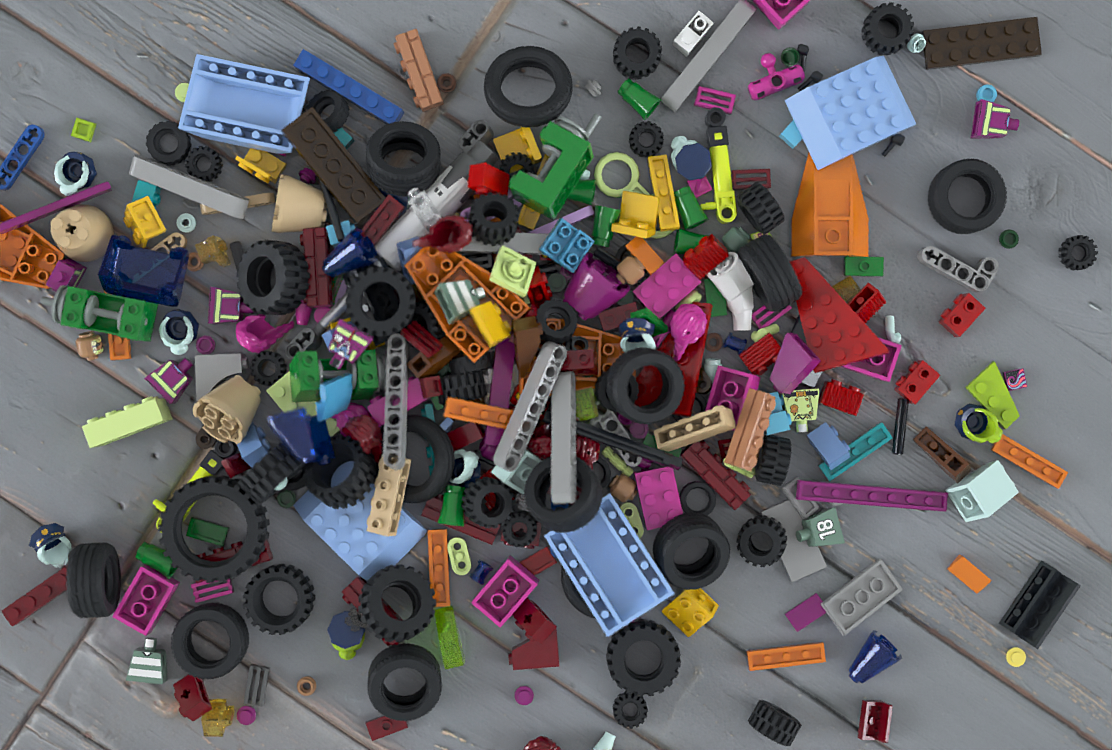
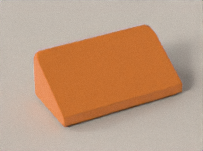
M635 237L625 246L633 257L636 256L644 265L645 271L649 275H652L664 264V261L642 237Z
M958 555L947 568L976 594L992 581L962 555Z

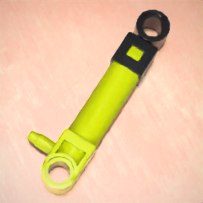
M714 107L705 116V124L708 127L706 130L708 150H710L715 192L714 202H707L700 206L702 210L715 209L717 220L722 224H729L736 218L737 208L730 171L727 126H722L726 115L722 109ZM713 114L718 115L720 122H712L710 116ZM723 209H728L731 212L730 218L727 219L722 216Z
M218 440L215 444V449L208 452L189 482L208 476H218L224 469L221 461L236 453L238 449L237 444L228 441L230 450L225 452L222 449L223 442ZM157 499L153 501L156 508L162 512L165 511L167 506ZM194 502L188 508L184 515L183 521L189 515V513L191 512L190 509L194 506L196 502ZM158 518L156 522L157 530L158 525L162 524V518Z

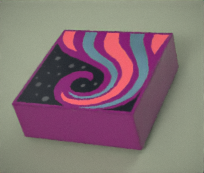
M1024 368L1003 372L1008 391L1027 387Z

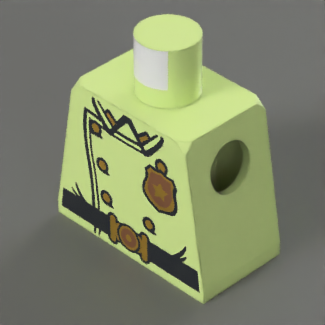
M819 389L794 390L791 394L780 393L784 400L783 409L786 411V414H790L791 421H796V432H808L807 420H816Z

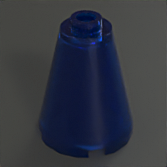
M355 228L351 230L323 260L322 269L326 275L336 277L371 265L378 260L375 259V256L378 254L374 244L368 236L364 238L360 234L363 232L361 229Z
M876 630L870 633L849 668V677L855 683L866 682L902 659L901 654L899 656L896 655V647L882 634L877 636L876 633L878 631Z

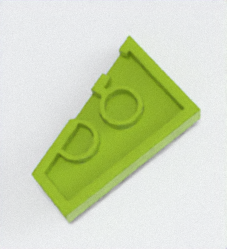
M992 361L965 387L985 409L997 417L998 423L1003 429H1007L1020 417L995 361Z

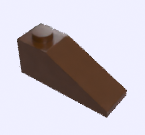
M535 316L511 320L516 366L520 378L525 377L540 345V335L543 334L541 323H537Z
M927 426L913 439L956 483H959L971 471L970 464Z

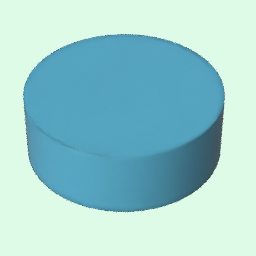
M989 84L980 87L976 93L978 101L984 99L993 102L997 97L995 87Z

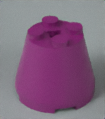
M590 252L584 255L573 273L564 292L565 298L563 299V302L569 303L570 306L578 311V316L585 321L588 318H595L625 297L630 291V286L628 284L624 285L616 276L618 274L617 270L603 261L593 258L594 255Z

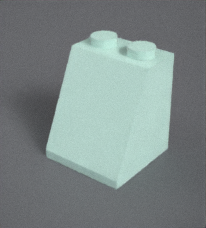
M998 460L984 464L964 477L959 483H955L945 490L965 522L991 516L1019 493L1014 482L1009 478Z

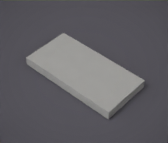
M789 499L761 511L762 517L766 515L769 519L771 517L775 518L774 521L780 522L782 524L781 528H784L786 531L787 545L781 560L791 582L827 567L818 546L809 547L806 540L802 542L797 540L796 531L803 529V519Z
M878 558L823 601L821 606L840 633L845 636L903 589L882 559Z

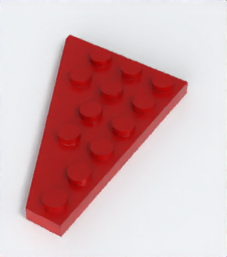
M805 257L790 261L802 288V295L796 303L806 343L821 360L813 369L814 373L889 353V349Z
M692 303L699 306L706 314L707 324L704 334L695 343L688 344L680 360L675 361L682 371L685 387L682 401H680V405L675 409V412L672 413L673 415L691 417L713 307L710 303ZM671 332L657 350L674 359L675 342ZM647 365L636 377V381L639 384V393L634 405L637 406L649 405L655 401L660 395L663 386L659 370L653 365Z

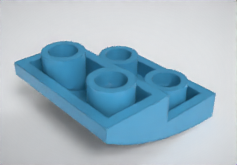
M559 218L539 248V251L560 266L574 273L582 258L594 243V240L582 230L574 228L563 218Z
M345 373L320 384L321 400L316 402L319 422L347 410L352 395V374Z

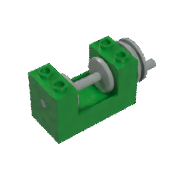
M595 113L585 130L573 121L558 116L555 122L550 121L547 126H544L540 132V139L543 145L542 150L549 156V159L538 176L519 170L516 175L514 174L511 177L509 187L514 199L554 221L594 157L591 143L588 142V139L600 121L601 116Z
M66 285L58 288L54 299L42 297L41 304L52 306V319L57 324L60 323V325L151 342L158 304Z
M364 350L353 364L345 360L340 370L329 364L332 358L318 359L317 351L297 352L289 364L292 402L320 401V384L345 373L352 374L351 400H369L376 392H386L387 359L384 354L377 355L375 350Z

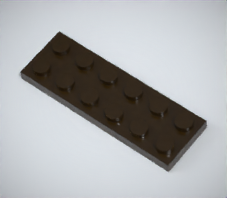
M1037 17L922 31V35L926 40L924 48L926 70L1042 55Z
M313 107L281 130L283 135L355 224L379 207L386 199Z

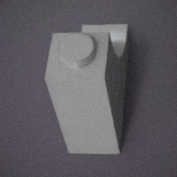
M245 354L195 355L196 400L198 401L201 397L217 388L227 378L236 374L246 373L248 358L245 357Z

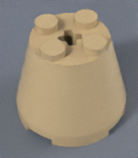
M280 174L271 232H300L303 229L324 227L327 205L322 190L291 176Z
M80 204L72 206L60 212L51 221V234L59 250L65 256L75 261L92 262L101 258L108 252L112 237H114V229L109 217L103 211L91 205Z
M236 375L201 397L193 406L194 417H199L204 424L202 428L215 439L223 443L231 441L239 444L246 436L259 407L261 391L258 387L251 386L241 376Z

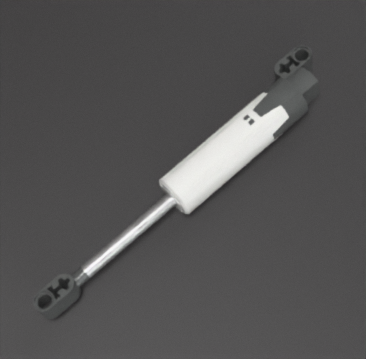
M476 121L461 136L459 146L463 151L375 245L373 249L380 258H384L387 266L390 265L396 271H401L396 243L429 234L432 225L440 218L454 215L475 191L468 188L470 165L487 163L493 166L499 160L486 146L494 136L493 130L486 121ZM483 129H486L484 133L480 134ZM347 293L312 329H303L288 344L285 350L288 358L292 360L298 350L299 352L316 351L321 346L322 334L347 309L345 304Z

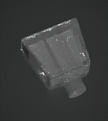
M413 188L408 193L411 198L408 203L422 225L430 232V227L443 217L424 191L420 192L418 188Z

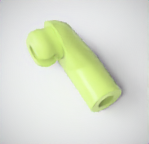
M692 290L675 306V309L677 310L681 304L700 302L702 295L697 290Z
M773 324L754 331L751 334V339L757 342L769 332L771 335L779 332V326Z

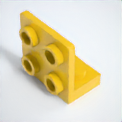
M521 127L493 139L501 160H505V156H511L513 152L515 154L520 152L522 155H527L533 165L542 161V156L530 127ZM518 164L514 165L510 169V174L524 169V167Z
M252 148L249 149L244 159L238 156L235 158L240 162L238 166L251 174L255 171V176L267 184L270 181L276 184L280 174H282L287 165L266 151Z
M623 191L620 219L612 224L611 232L642 238H649L655 235L660 198L653 195Z
M149 196L126 205L123 220L126 227L131 228L133 231L132 238L136 245H140L143 249L146 247L148 239L166 232V228Z
M701 588L683 589L681 594L663 608L662 613L687 637H690L713 618L719 605Z

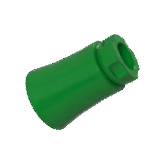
M629 78L625 80L617 91L622 96V99L643 120H646L661 102L660 98L651 94Z
M580 179L568 199L592 206L596 179Z
M689 186L674 192L676 206L681 216L684 230L693 229L709 220Z
M595 205L594 224L591 235L594 240L593 244L605 247L610 246V240L613 237V232H611L612 224L617 222L621 210Z
M680 228L677 229L674 241V255L685 254L687 250L694 249L699 245V241L705 236L708 237V235L697 234Z
M446 486L438 524L464 527V509H462L464 501H462V496H465V487Z
M143 542L137 550V560L142 561L143 564L158 571L166 578H171L178 568H173L170 565L173 562L170 556L165 558L163 552L166 550L154 544Z

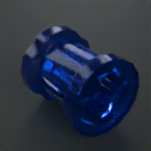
M729 332L723 348L732 349L739 355L743 352L747 340L735 337L733 333Z
M479 559L478 566L473 573H470L469 577L477 583L484 585V579L494 568Z

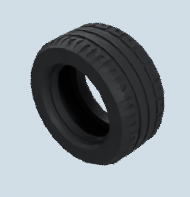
M406 121L386 124L373 133L368 140L366 147L367 173L375 186L386 193L396 196L419 194L431 187L439 176V142L431 131L419 124ZM398 150H411L423 158L419 164L408 168L391 166L383 159L389 153Z
M979 159L958 160L940 170L929 186L928 206L930 207L931 215L934 216L933 218L940 226H943L942 228L956 234H971L984 230L994 224L1004 211L1003 209L1007 202V188L1005 187L1004 179L987 162ZM957 177H971L977 180L984 189L985 205L982 211L975 217H964L956 213L950 205L948 199L949 188Z
M762 235L739 249L738 256L754 284L753 289L768 310L777 312L800 299L802 288L787 256L772 236Z
M645 347L628 350L613 362L610 371H608L609 374L606 380L608 399L619 414L639 424L659 423L667 419L668 416H671L675 409L678 408V405H680V401H682L685 387L682 371L675 360L663 352ZM653 365L662 376L663 386L661 393L649 405H634L627 391L629 378L641 366Z
M577 456L576 479L581 481V493L578 500L572 506L564 510H552L546 506V493L551 486V457L544 459L536 465L525 482L524 500L528 510L543 527L550 531L569 533L579 530L587 525L588 522L590 523L600 509L603 496L601 483L591 467Z
M684 513L670 519L660 528L654 539L652 553L659 570L670 584L680 589L692 590L706 587L722 575L730 559V544L721 528L713 519L701 513ZM694 537L708 539L707 551L701 559L688 565H680L674 562L675 552L683 542Z
M109 543L79 544L73 548L70 554L66 576L67 596L72 612L79 618L108 617L116 611L120 598L121 571L117 551Z
M214 602L199 605L184 614L175 625L171 637L173 657L176 659V663L178 662V665L181 666V669H184V672L189 673L190 676L193 675V677L206 680L222 677L231 672L247 653L249 647L247 624L242 619V616L232 607H228V605ZM213 621L220 624L227 631L230 638V647L224 658L207 660L195 652L192 645V632L199 622Z
M399 643L398 645L395 644L385 648L375 656L369 668L367 691L370 702L383 716L395 719L396 721H411L425 716L435 707L441 695L442 679L437 659L430 651L415 644ZM411 668L421 673L426 681L421 690L415 694L400 696L395 695L386 688L384 679L396 669Z

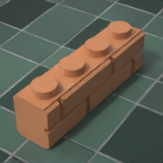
M417 29L395 36L397 42L393 44L397 54L401 53L403 60L400 63L403 71H408L410 78L406 80L410 90L414 89L416 96L413 99L416 107H421L422 112L443 105L441 94Z
M749 388L724 463L751 472L752 467L757 462L756 455L758 449L763 444L764 432L769 427V417L771 411L776 406V397L766 392Z

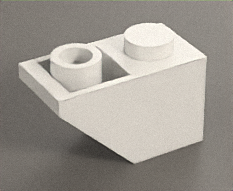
M698 11L674 39L673 46L688 57L714 23Z

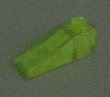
M453 605L434 609L445 670L464 666L465 658Z

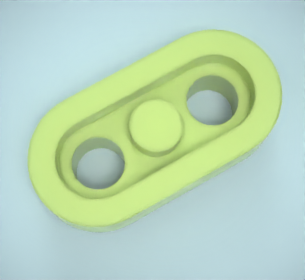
M631 502L623 503L620 509L624 515L625 510H632L630 516H625L631 526L638 529L636 534L641 538L644 528L637 507Z
M454 537L447 546L452 569L458 575H465L470 571L472 565L467 543L461 537ZM455 543H459L461 545V548L459 550L454 548ZM459 562H464L466 566L464 568H460L458 565Z

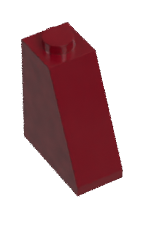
M470 422L447 433L453 450L456 451L484 438L486 425Z
M557 628L542 644L536 640L532 642L530 639H527L512 647V653H508L509 665H513V670L559 667Z

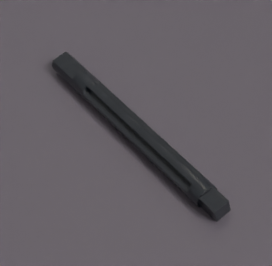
M546 409L542 420L543 423L552 425V411ZM576 420L577 435L679 470L682 466V458Z

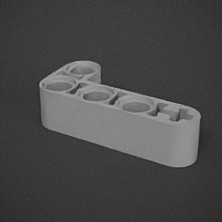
M933 246L922 248L917 254V259L921 264L972 292L986 290L999 268V263L995 258L987 257L979 260L973 269ZM930 252L929 256L932 258L926 259L927 255L925 253ZM942 260L948 262L946 270L941 267ZM985 262H989V263H990V265H991L990 271H986V270H985V268H984V263H985ZM959 269L965 272L963 279L958 276ZM977 278L980 279L982 282L980 288H977L975 286V280Z
M599 401L580 412L577 416L580 419L582 415H588L590 417L589 425L593 426L599 422L604 430L631 439L613 411L606 409V413L603 415L596 413V406L600 404ZM610 420H614L617 423V427L613 431H609L606 428V424ZM617 449L627 465L635 467L640 464L641 457L636 456V462L628 461L630 458L628 453L625 452L623 454L621 450Z

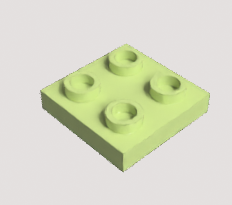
M502 245L499 248L489 280L524 297L527 295L536 262Z

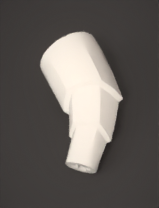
M728 252V258L708 272L707 276L727 301L729 310L732 312L733 330H751L752 310L754 308L752 287L754 284L738 254Z

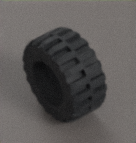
M260 240L252 244L248 251L244 252L242 255L243 259L238 264L239 272H237L236 277H238L237 288L240 289V297L244 299L245 305L253 312L268 315L290 314L302 304L301 300L305 299L307 295L306 290L309 289L308 278H310V273L308 272V262L304 260L305 256L298 247L288 242ZM275 266L276 282L274 288L272 289L270 284V275L273 267Z
M401 564L395 567L390 565L375 573L363 586L362 594L358 599V602L361 603L358 610L359 613L363 614L361 618L362 623L368 624L369 627L366 629L370 633L374 631L376 633L375 637L378 639L384 637L386 642L394 640L396 643L403 642L415 637L430 624V619L435 614L433 607L436 606V599L432 598L435 595L434 588L430 589L429 585L431 582L429 579L424 580L422 578L424 575L422 572H414V568L411 566L404 568V565ZM388 587H398L409 595L413 609L408 619L404 621L396 620L385 612L381 601L382 593Z
M638 619V622L631 621L628 625L620 628L616 634L614 633L611 637V642L608 643L606 658L610 675L620 689H625L626 693L631 695L635 693L638 697H643V695L648 694V697L654 696L655 692L662 693L665 691L664 688L666 686L670 687L673 684L672 680L677 678L678 668L681 666L680 650L673 635L663 625L656 624L652 620H649V622L644 621V619ZM651 641L658 646L661 652L659 667L646 675L633 673L625 662L627 649L635 642Z

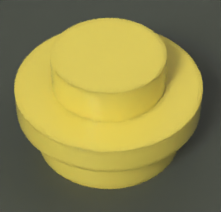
M1013 647L1008 650L1006 660L1011 666L1019 667L1024 664L1026 655L1022 649Z

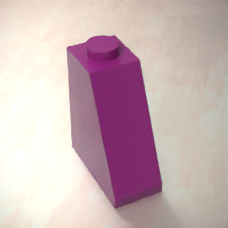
M788 332L785 335L770 376L774 389L779 393L791 394L821 362L797 334Z

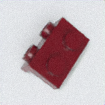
M862 700L858 738L888 743L893 706L881 700Z

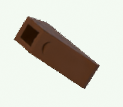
M445 336L438 340L443 344L440 351L430 358L420 351L407 363V366L417 379L433 377L461 350Z

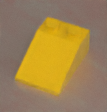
M491 301L470 309V316L489 348L511 336L509 332L512 331L507 321L503 322L499 315L502 313L497 304L493 305Z

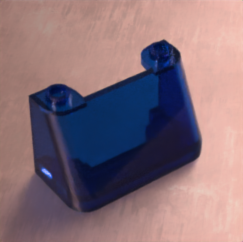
M112 235L100 266L98 277L103 290L109 294L177 307L181 299L189 252L182 247L172 248L169 254L134 247L128 237Z
M297 408L267 418L270 429L299 461H303V463H319V466L331 463L330 460L336 458L326 420L319 422L317 415H307L306 408Z

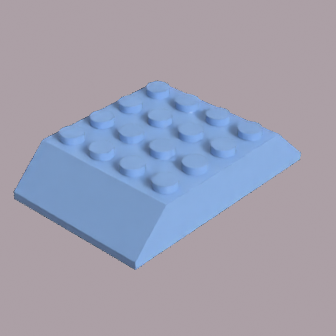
M196 54L178 128L209 140L275 154L292 153L293 146L281 130L301 116L310 78Z
M884 56L874 57L816 83L785 100L817 170L916 125Z
M354 461L346 462L336 469L331 479V487L339 485L349 476L353 469ZM375 484L369 485L372 490L370 493L365 492L363 494L365 498L362 501L357 499L356 505L351 506L348 504L346 509H342L340 506L339 509L329 507L308 490L293 506L303 521L366 581L379 570L385 569L390 565L395 566L428 532L403 505L396 536L387 537L368 532L367 519L371 512V499L374 496Z
M610 493L602 498L600 509L597 511L594 519L583 528L569 533L550 531L544 535L607 637L674 594Z

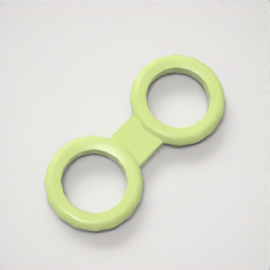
M619 152L609 153L602 157L595 166L594 179H596V185L607 196L622 197L623 191L653 195L649 194L638 183V166L627 154ZM610 161H623L631 169V181L623 189H611L602 180V169ZM659 230L656 231L655 235L651 236L650 238H663L671 234L674 230L660 232Z

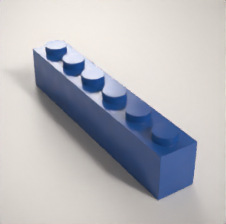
M304 49L293 65L299 72L327 89L336 91L344 99L385 124L399 122L404 115L403 109Z

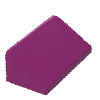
M815 593L785 613V615L798 632L824 615L826 611L821 606L823 601Z

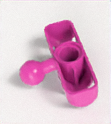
M765 53L761 57V64L764 68H767L769 75L749 83L748 91L751 99L756 101L802 83L805 79L803 68L800 65H794L776 72L774 67L776 62L775 56L771 53ZM801 77L800 82L794 83V79ZM779 78L782 84L774 86L771 80ZM764 91L765 95L758 98L757 94Z

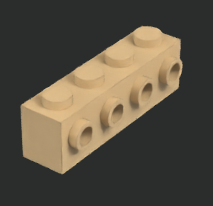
M720 405L713 407L709 411L699 412L695 416L680 419L673 424L663 425L662 428L654 430L657 448L670 452L735 429L736 425L732 410Z
M382 454L378 464V477L375 480V492L371 499V512L367 519L368 532L387 537L396 536L412 459L406 458L402 469L393 470L384 463ZM398 456L391 458V464H395L398 461Z

